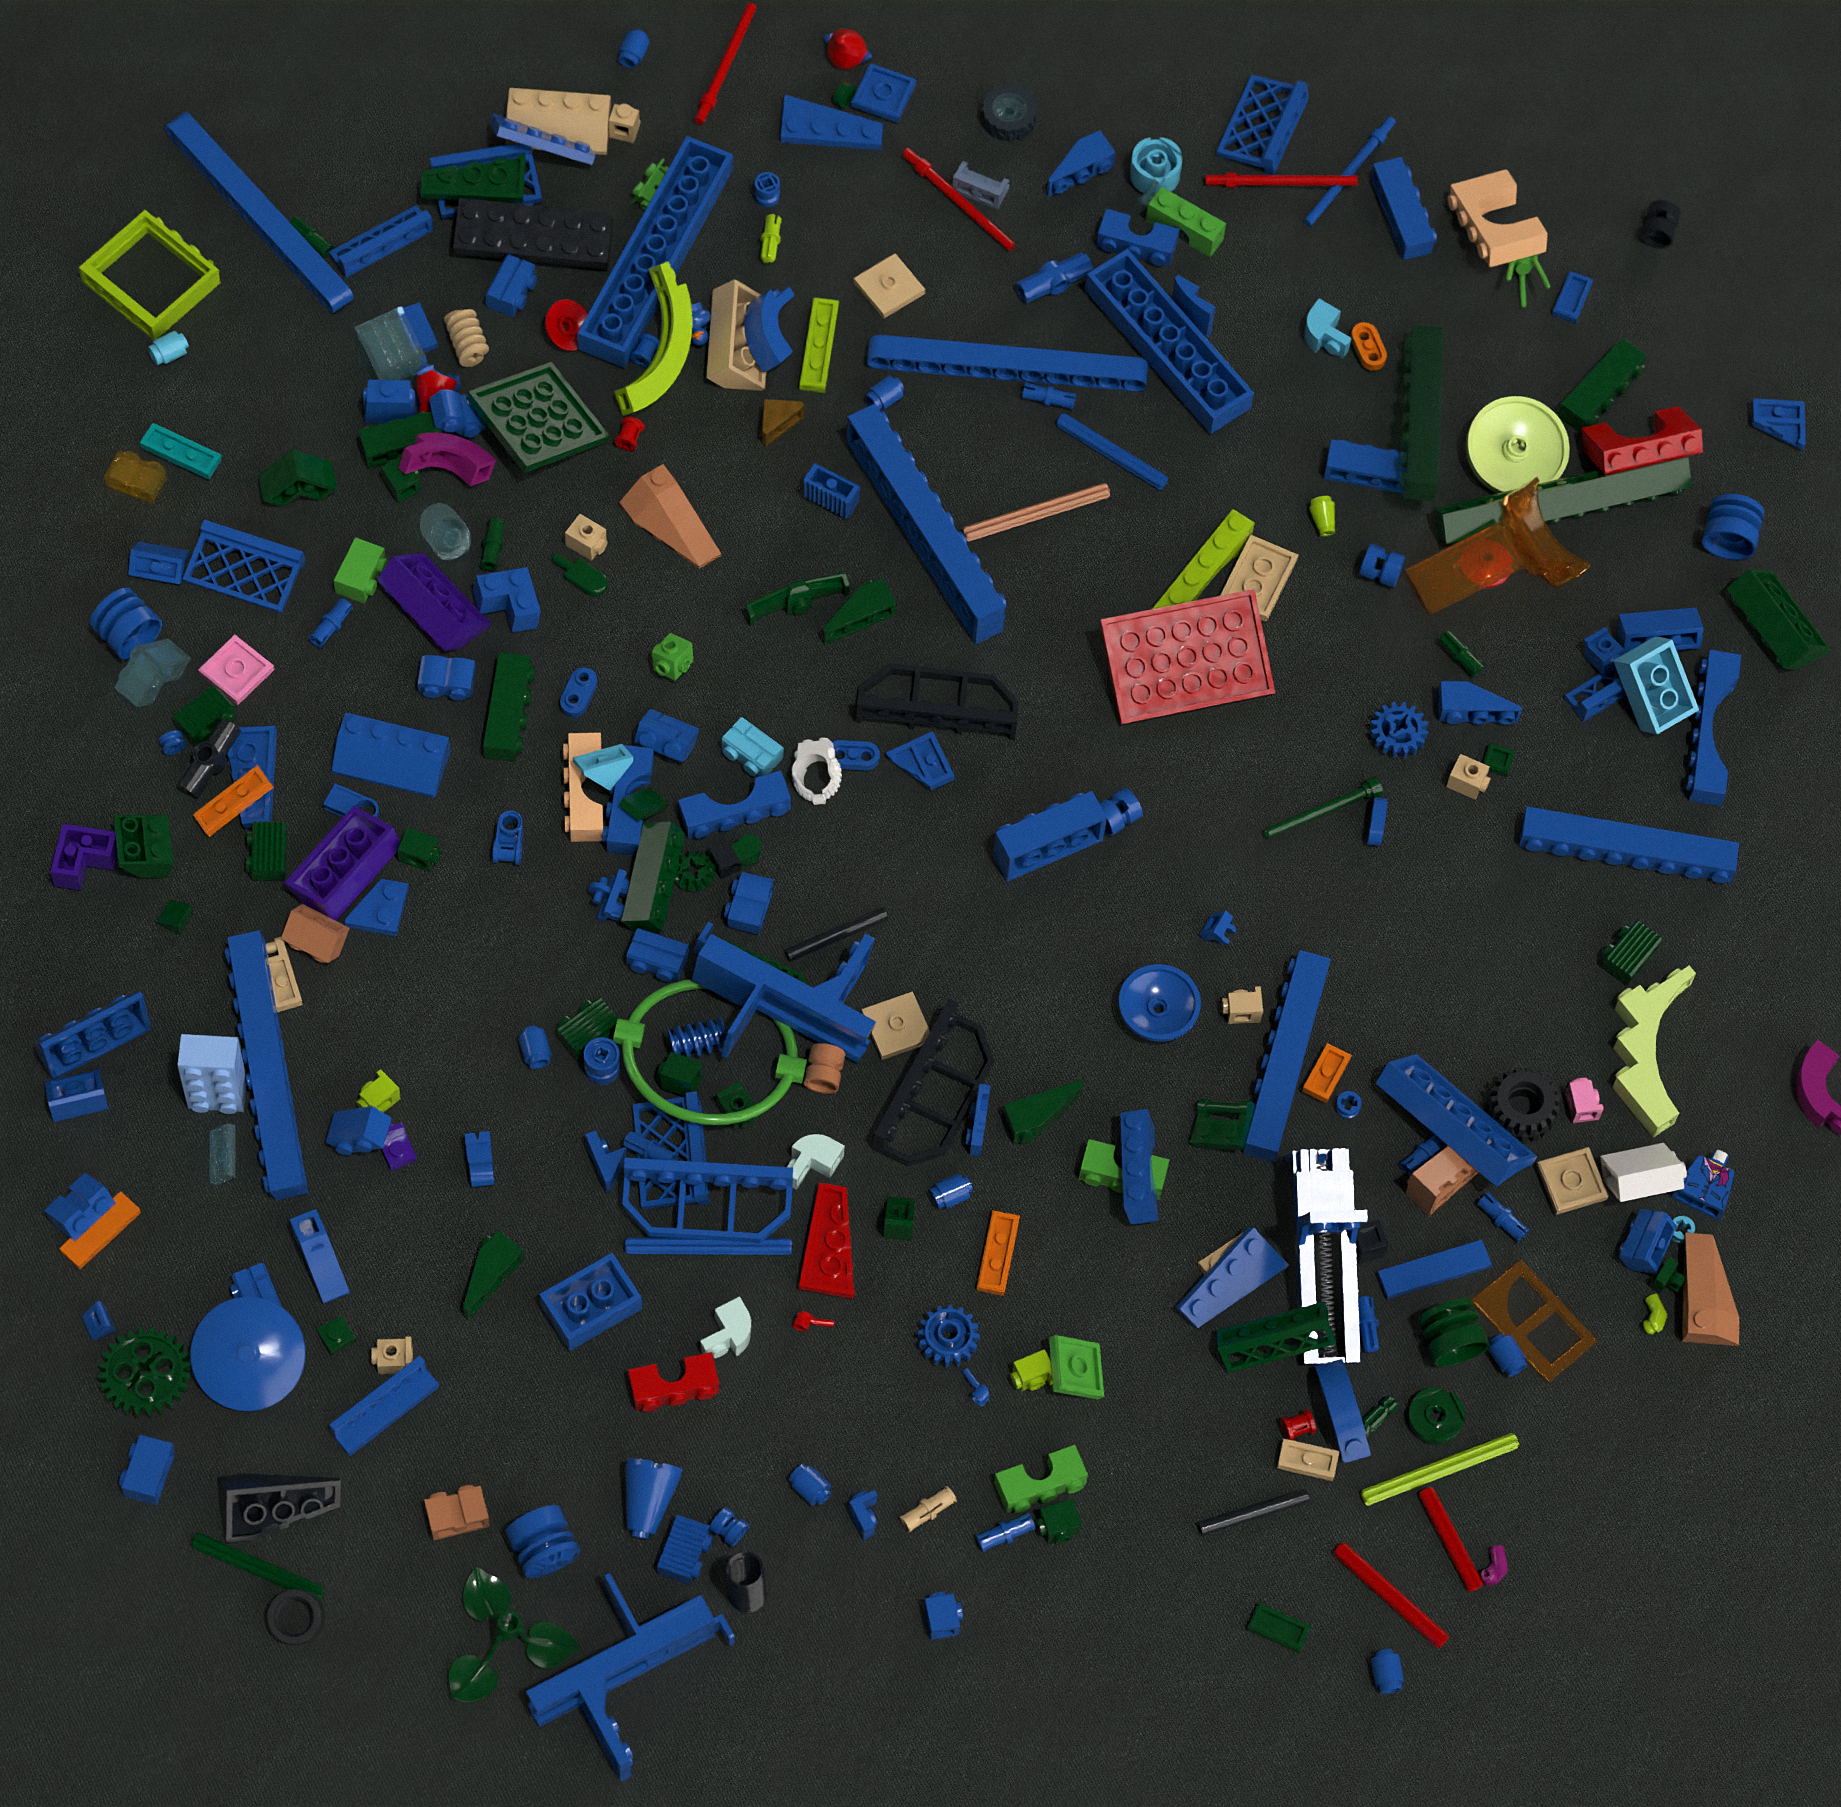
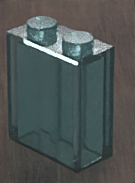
M402 306L354 327L378 380H403L409 376L416 375L421 365H429Z

